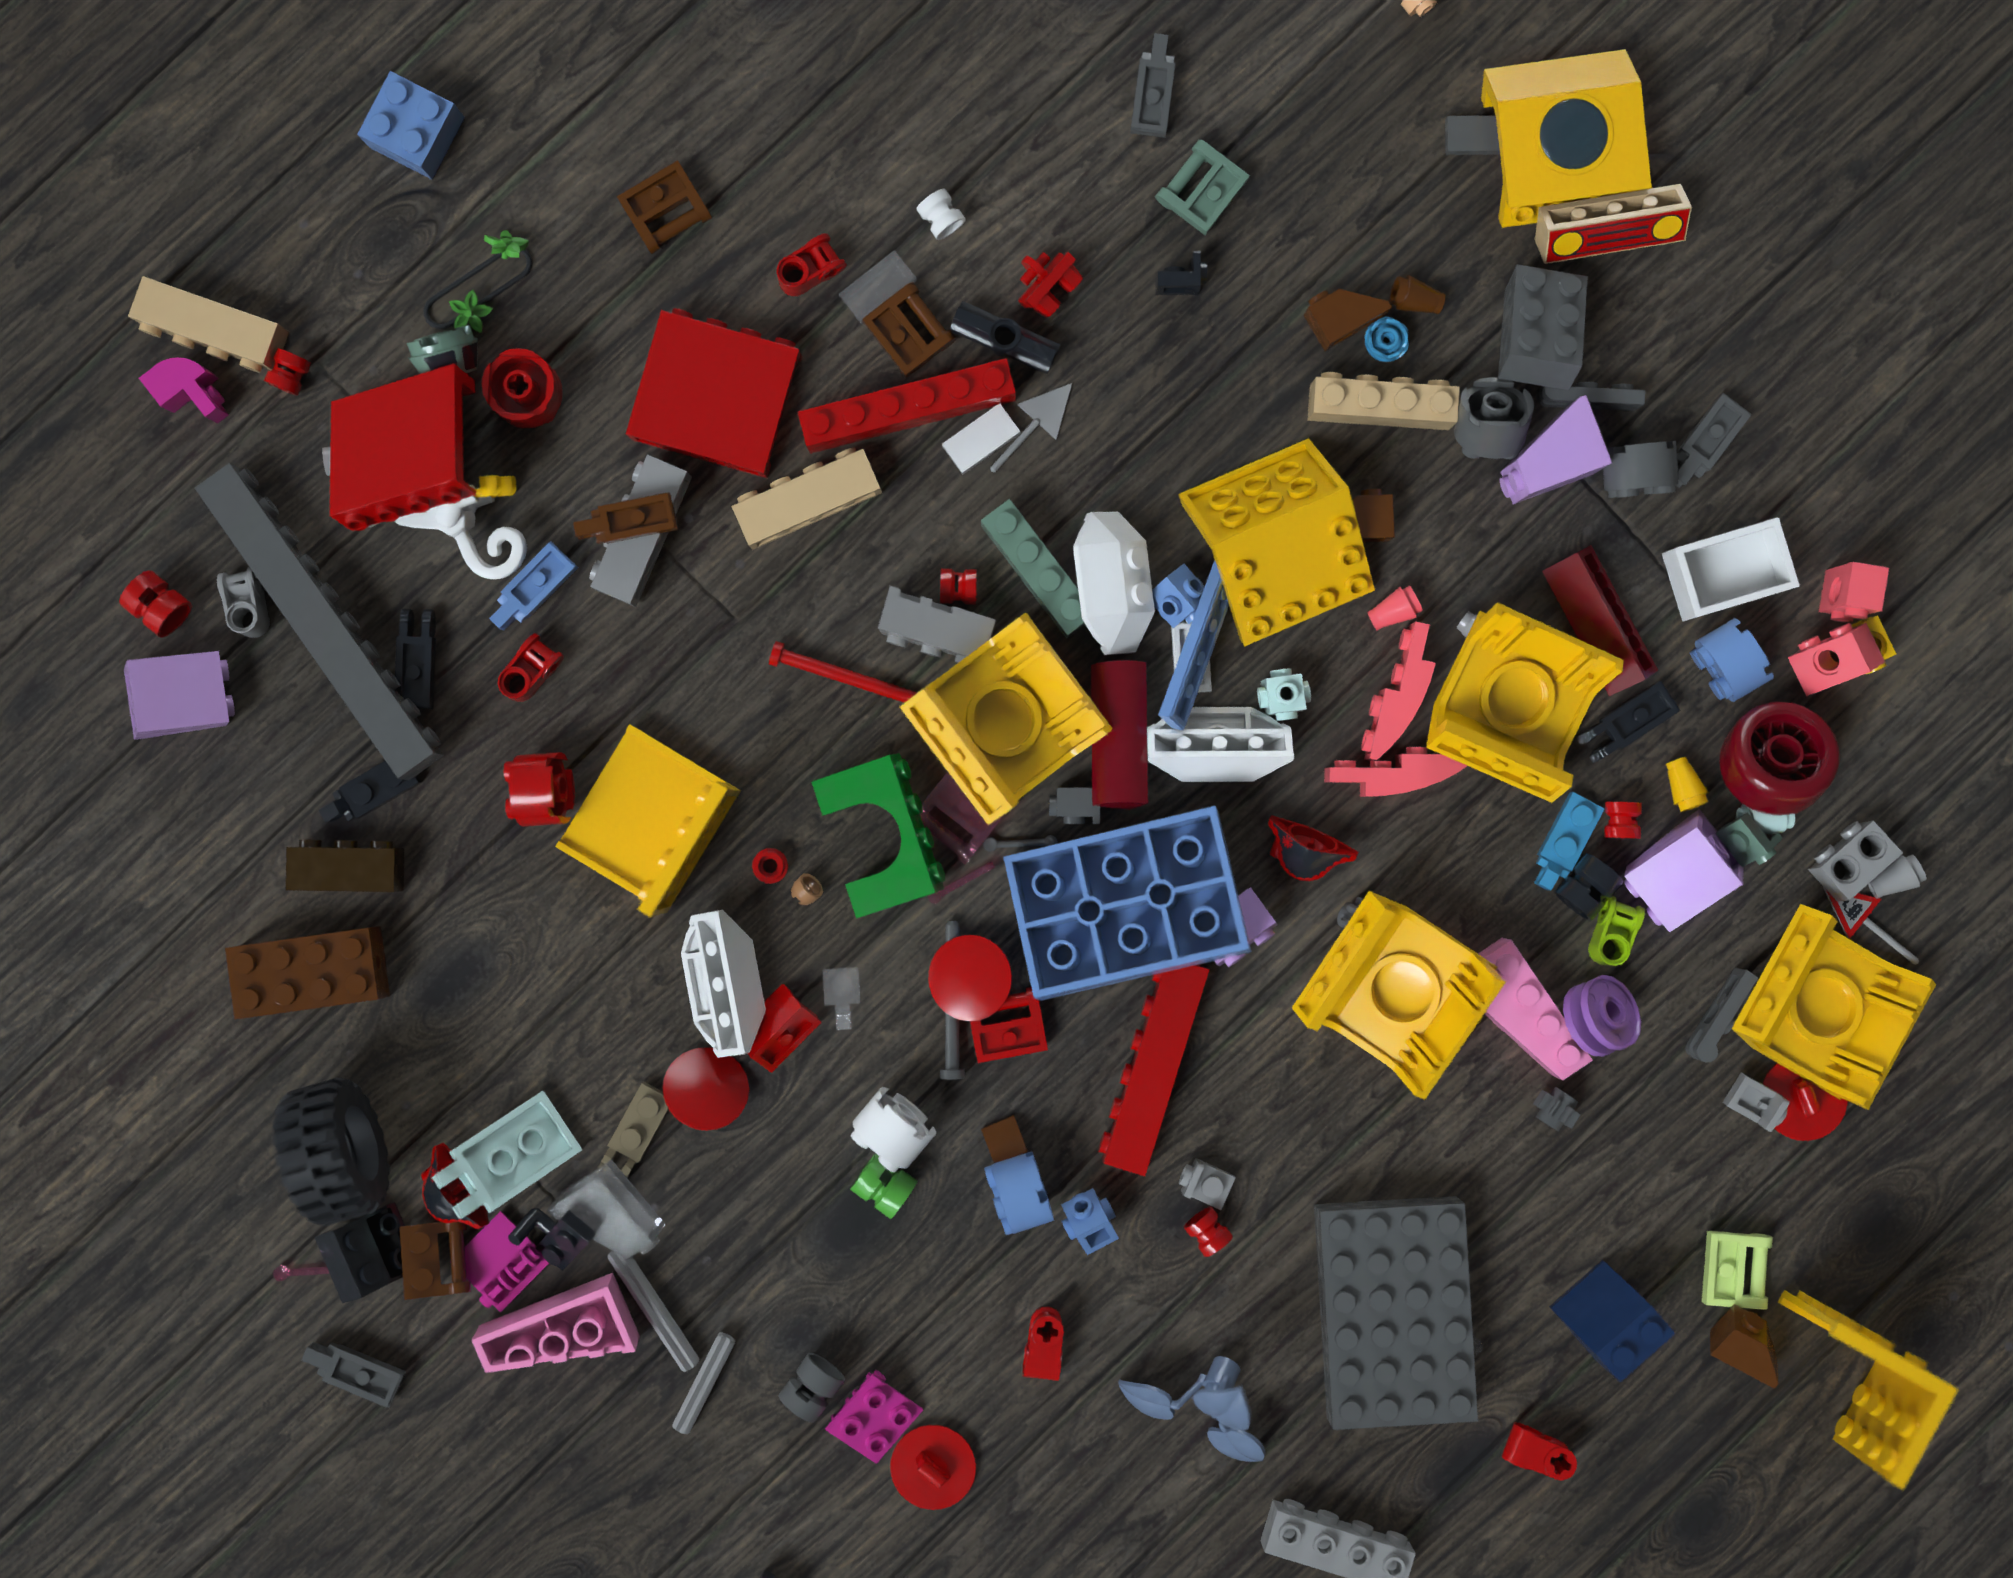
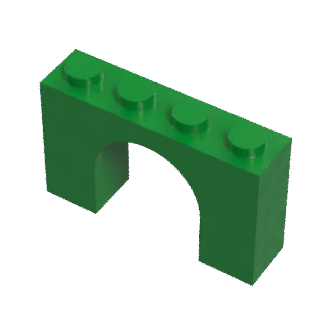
M900 753L891 754L811 782L822 816L863 803H870L887 810L894 817L900 829L901 847L893 864L878 874L845 884L856 919L944 890L945 873L940 862L935 861L931 849L934 847V840L929 828H924L920 816L923 812L922 803L919 796L912 792L909 783L911 770L907 761L901 758Z

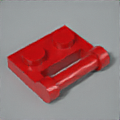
M1032 987L1026 988V992L1010 994L1003 1006L998 1010L1002 1011L1029 1006L1031 1016L983 1025L981 1020L970 1021L977 1063L1048 1050L1039 1000L1034 999Z

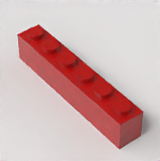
M1005 358L798 411V416L806 447L809 453L812 454L995 407L999 403L1003 405L1016 401V392L1008 361Z
M1193 965L1152 975L1151 981L1157 983L1153 996L1147 994L1143 1003L1141 1015L1146 1016L1142 1030L1136 1028L1130 1049L1135 1050L1132 1064L1125 1063L1119 1082L1125 1085L1121 1099L1114 1098L1110 1109L1109 1118L1114 1119L1110 1133L1104 1131L1100 1141L1098 1152L1103 1153L1102 1160L1104 1164L1138 1175H1146L1210 970L1207 967Z

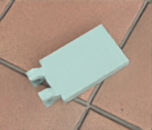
M541 1091L450 1151L449 1153L455 1162L435 1174L432 1179L438 1188L441 1189L456 1178H460L470 1193V1196L452 1207L460 1220L483 1204L489 1213L494 1211L583 1149L545 1092Z

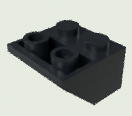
M395 1202L314 1237L342 1303L363 1298L403 1277L400 1227L405 1226Z

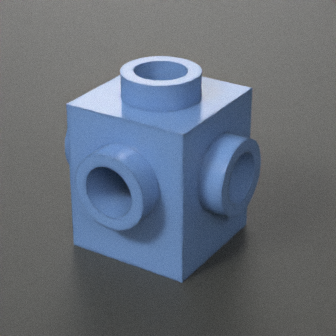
M1182 564L1152 590L1154 607L1173 629L1183 620L1191 624L1205 587L1201 580L1195 577L1185 564Z
M1093 1188L1084 1193H1079L1071 1200L1061 1204L1067 1216L1066 1219L1062 1220V1224L1071 1240L1077 1238L1087 1255L1119 1239L1111 1223V1219L1115 1218L1116 1215L1107 1198L1100 1200Z

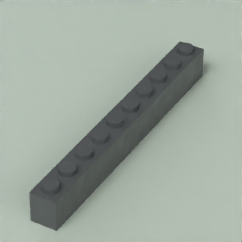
M228 463L196 486L195 490L397 778L411 780L444 756L438 748L441 745V741L431 728H424L417 717L421 713L416 705L409 698L404 700L396 689L400 687L399 681L389 669L383 670L377 661L380 658L378 651L368 640L363 641L357 633V630L360 629L357 621L349 612H342L336 603L340 600L339 596L327 582L323 584L316 575L319 572V568L308 554L302 555L296 544L299 543V540L295 533L287 525L282 526L276 516L279 514L276 506L268 497L262 498L256 489L259 483L254 475L247 468L240 469Z

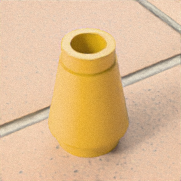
M1682 757L1666 764L1673 803L1678 805L1680 812H1685L1708 803L1706 794L1709 792L1692 765L1688 762L1687 757Z

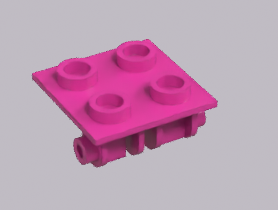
M502 1211L465 1246L467 1280L471 1281V1284L482 1294L479 1298L480 1302L486 1308H490L493 1305L500 1313L549 1264L544 1259L542 1253L536 1249L537 1246L528 1237L518 1246L509 1241L508 1235L514 1230L516 1225Z
M875 1370L873 1374L868 1373L866 1375L867 1379L862 1383L859 1390L854 1389L852 1391L853 1397H847L842 1408L836 1414L833 1413L831 1415L832 1421L826 1426L825 1430L877 1464L920 1415L923 1408L885 1383V1376L878 1370Z

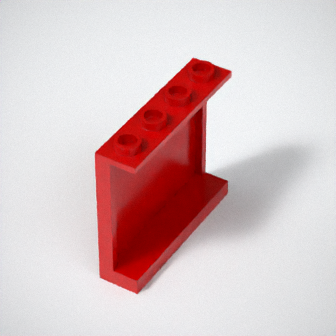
M673 308L672 313L661 310L626 435L636 442L768 479L771 469L769 460L797 362L802 360L800 350L795 348L796 344L787 339L776 337L773 342L762 339V334L752 329L741 328L740 332L727 329L726 323L716 319L707 318L706 322L692 319L693 314L681 309Z
M451 364L331 401L330 517L351 531H361L374 524L396 521L402 516L424 513L430 508L444 504H455L460 502L461 499L475 496L476 490L463 481L462 397L475 393V380L457 365Z

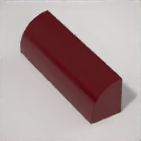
M1592 545L1542 571L1577 638L1624 660L1622 672L1604 687L1609 696L1646 680L1658 671Z
M1121 660L1091 665V700L1113 729L1092 744V806L1132 809L1148 804L1146 662Z

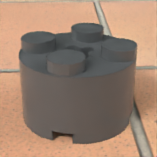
M1497 377L1478 379L1474 381L1473 387L1463 390L1458 408V420L1454 425V436L1460 446H1462V453L1465 456L1473 459L1479 457L1514 459L1519 455V451L1525 444L1534 410L1533 398L1527 390L1524 389L1522 393L1514 388L1515 382L1498 379Z
M1676 441L1606 448L1612 462L1603 468L1604 491H1608V498L1639 496V488H1644V495L1676 492L1675 485L1679 484Z

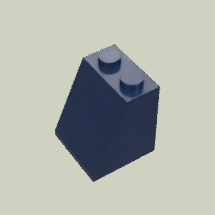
M1603 1260L1549 1306L1592 1357L1619 1382L1625 1379L1676 1334L1656 1310Z

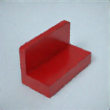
M784 984L780 985L765 1000L766 1012L750 1053H747L751 1059L771 1073L822 1023L817 1015L800 1003Z

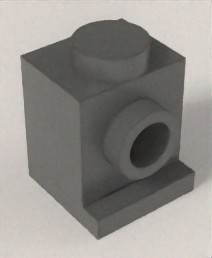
M1056 788V795H1049V816L1064 817L1063 824H1085V817H1091V824H1100V806H1092V788Z

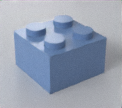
M390 71L357 135L369 148L433 180L465 117L451 101Z

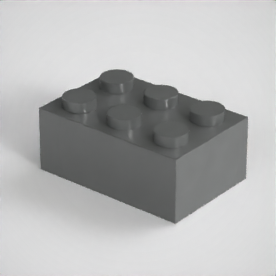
M1516 265L1505 289L1498 379L1564 390L1571 388L1582 367L1588 276Z

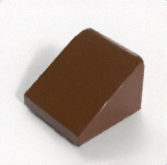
M1014 1115L981 1128L994 1163L1028 1151Z

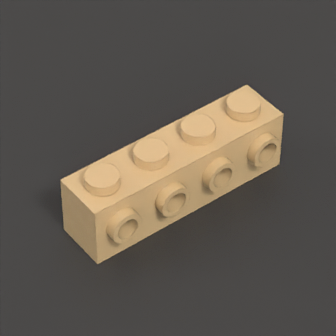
M1325 372L1321 373V377H1315L1310 385L1308 421L1449 430L1458 420L1460 387L1449 386V381L1429 380L1428 384H1414V379L1407 377H1396L1392 379V382L1378 381V377L1374 375H1358L1356 379H1342V374Z

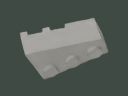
M890 586L878 626L881 634L887 636L886 642L906 648L908 642L922 646L920 652L941 658L942 652L955 655L954 662L959 663L992 638L996 620L954 606L949 607L932 602V599L923 596L918 598L900 592L901 589Z

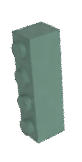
M1008 499L981 520L983 530L1067 639L1086 625L1082 620L1078 588L1013 502Z

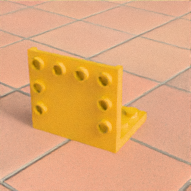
M1309 438L1179 494L1183 508L1212 549L1237 632L1244 646L1375 591L1349 487Z
M629 724L614 753L555 847L638 896V899L642 901L638 910L649 917L668 913L741 790Z
M1784 1290L1778 1303L1828 1330V1334L1876 1360L1863 1384H1860L1855 1389L1852 1396V1404L1846 1415H1843L1836 1423L1835 1435L1832 1439L1889 1482L1904 1489L1958 1389L1925 1370L1928 1366V1363L1907 1351L1904 1357L1894 1352L1895 1345L1870 1329L1855 1323L1850 1318L1800 1290L1797 1296Z

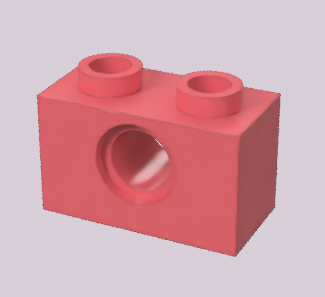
M1851 562L1826 570L1819 612L1831 614L1830 619L1834 621L1853 622L1854 618L1867 619L1868 614L1882 611L1889 568Z
M1847 623L1829 631L1831 637L1821 641L1819 636H1814L1798 644L1800 650L1789 656L1788 659L1806 696L1869 673L1885 662L1866 623L1852 628L1850 623ZM1830 650L1837 654L1839 663L1831 658Z

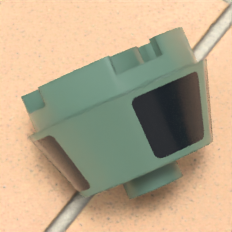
M470 325L457 327L454 331L438 332L407 343L411 355L408 359L420 374L451 364L457 365L465 373L478 369V338H474Z

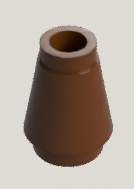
M1407 275L1405 278L1398 276L1392 285L1389 303L1395 305L1397 310L1439 314L1445 303V293L1439 292L1410 275Z

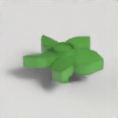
M508 230L501 232L500 239L484 235V241L493 245L491 254L502 253L501 257L503 259H508L509 257L519 258L520 252L528 247V240L521 237H512Z
M471 290L466 295L465 302L461 300L449 301L451 308L456 313H459L455 319L454 328L466 326L469 323L474 330L482 333L483 323L480 317L488 315L493 308L483 304L477 305L478 296L474 290Z

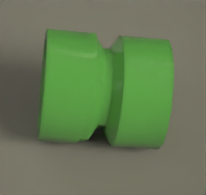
M875 1153L850 1190L865 1201L873 1199L875 1201V1208L889 1219H892L906 1201L918 1180L903 1169L896 1172L889 1171L880 1163L878 1159L880 1156Z

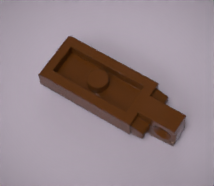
M670 492L598 506V509L590 511L592 519L573 522L575 535L579 540L596 537L598 544H609L678 530Z

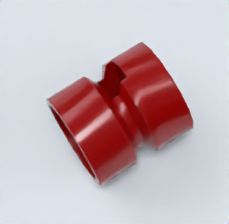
M151 570L135 577L124 589L119 600L120 605L135 618L143 617V624L161 638L170 635L179 628L187 619L192 609V603L177 590H169L168 583Z

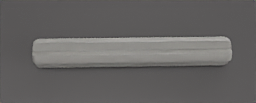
M620 1245L608 1254V1260L681 1371L686 1372L695 1367L699 1362V1357L626 1246Z

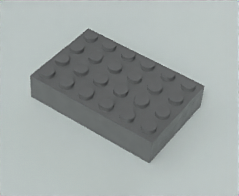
M1456 1196L1314 1204L1326 1414L1332 1429L1478 1422L1465 1203Z

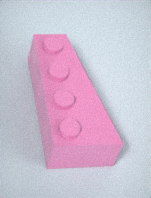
M1501 938L1478 953L1497 966L1496 972L1506 981L1484 1013L1497 1027L1511 1037L1547 1072L1558 1079H1566L1593 1061L1590 1055L1582 1050L1572 1039L1563 1015L1512 940Z
M610 1273L479 1325L472 1338V1343L485 1373L530 1367L534 1363L549 1361L559 1363L566 1362L570 1358L584 1356L594 1358L604 1356L605 1353L622 1351V1354L635 1352L640 1335L613 1273Z

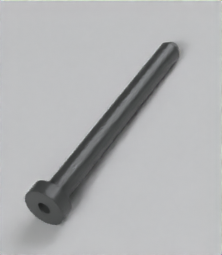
M958 921L947 922L945 927V943L960 936ZM945 1013V1069H940V1079H965V1069H959L960 1020Z

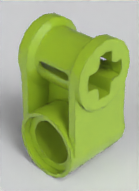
M1612 896L1611 898H1605L1603 902L1604 907L1598 914L1597 924L1589 943L1588 951L1594 962L1600 965L1617 966L1627 961L1630 956L1635 937L1644 920L1645 908L1639 905L1634 908L1618 902L1616 897ZM1608 940H1611L1616 948L1614 956L1610 959L1606 958L1603 953V945Z

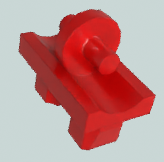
M1042 252L1036 260L1030 256H1025L1021 263L1027 271L1020 280L1028 286L1034 278L1036 279L1017 300L1024 308H1033L1043 316L1050 317L1061 304L1049 291L1057 282L1066 292H1071L1083 280V277L1073 265L1076 259L1069 252H1066L1065 255L1058 253L1045 269L1043 267L1051 259L1046 253Z

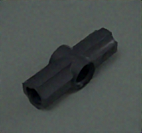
M964 301L958 307L950 327L951 332L991 349L999 357H1009L1047 375L1060 348V344L1018 326L1012 319L997 317ZM1001 331H1010L1014 335L1015 340L1009 345H1001L996 341L995 337Z

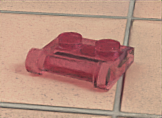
M949 772L945 774L922 803L923 812L920 814L924 828L928 827L933 836L959 855L957 859L964 865H966L1005 815L1003 814L988 825ZM934 806H937L974 837L966 844L929 814Z

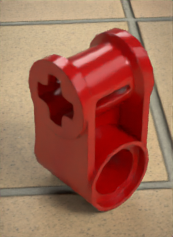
M827 233L813 238L803 247L784 257L779 262L777 277L780 288L785 294L789 296L803 295L808 290L835 277L845 269L847 264L844 259L838 258L829 243L831 238ZM790 270H798L803 274L802 278L795 283L786 281L784 276Z
M537 633L532 634L521 645L515 657L500 673L498 677L500 692L517 702L529 700L544 681L556 671L563 661L564 655L561 652L555 653L542 643ZM535 652H537L543 658H545V661H542L539 657H537L535 655ZM522 675L525 679L523 690L519 693H512L509 688L511 679Z
M1040 1307L1031 1316L1028 1342L1024 1351L1023 1377L1059 1381L1064 1330L1059 1312L1052 1307ZM1045 1322H1052V1327L1049 1328L1048 1332H1042Z
M1513 1423L1502 1453L1503 1459L1518 1467L1539 1472L1556 1480H1566L1573 1476L1577 1469V1460L1564 1442L1522 1423ZM1560 1454L1564 1457L1562 1462L1556 1460L1553 1464L1550 1461L1552 1457L1559 1458Z

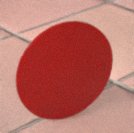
M962 935L947 941L934 955L929 968V987L935 1002L945 1013L959 1020L977 1021L993 1015L1003 1006L1011 990L1012 971L1006 955L994 942L982 936Z
M696 1048L681 1054L671 1063L663 1081V1096L671 1114L679 1122L697 1130H716L729 1125L740 1116L748 1101L749 1082L743 1067L732 1056L717 1057L713 1051L714 1048Z
M1778 1063L1769 1070L1762 1084L1778 1092L1790 1102L1785 1119L1774 1128L1788 1138L1800 1141L1822 1138L1835 1130L1845 1115L1847 1100H1839Z
M924 1425L909 1431L897 1443L891 1457L890 1472L894 1486L905 1500L919 1508L939 1510L958 1503L966 1496L974 1482L976 1462L970 1445L959 1433L941 1425Z

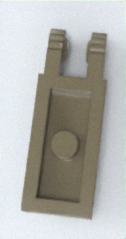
M646 1082L641 1083L607 1145L609 1149L601 1160L596 1171L597 1173L604 1175L608 1172L615 1155L619 1152L629 1159L619 1171L616 1183L621 1186L626 1183L636 1163L642 1160L669 1110L662 1091Z

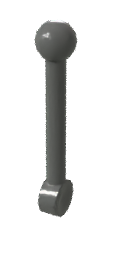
M1048 835L1045 839L996 841L994 838H987L983 842V847L986 851L992 852L996 848L1046 847L1058 844V841L1053 835Z

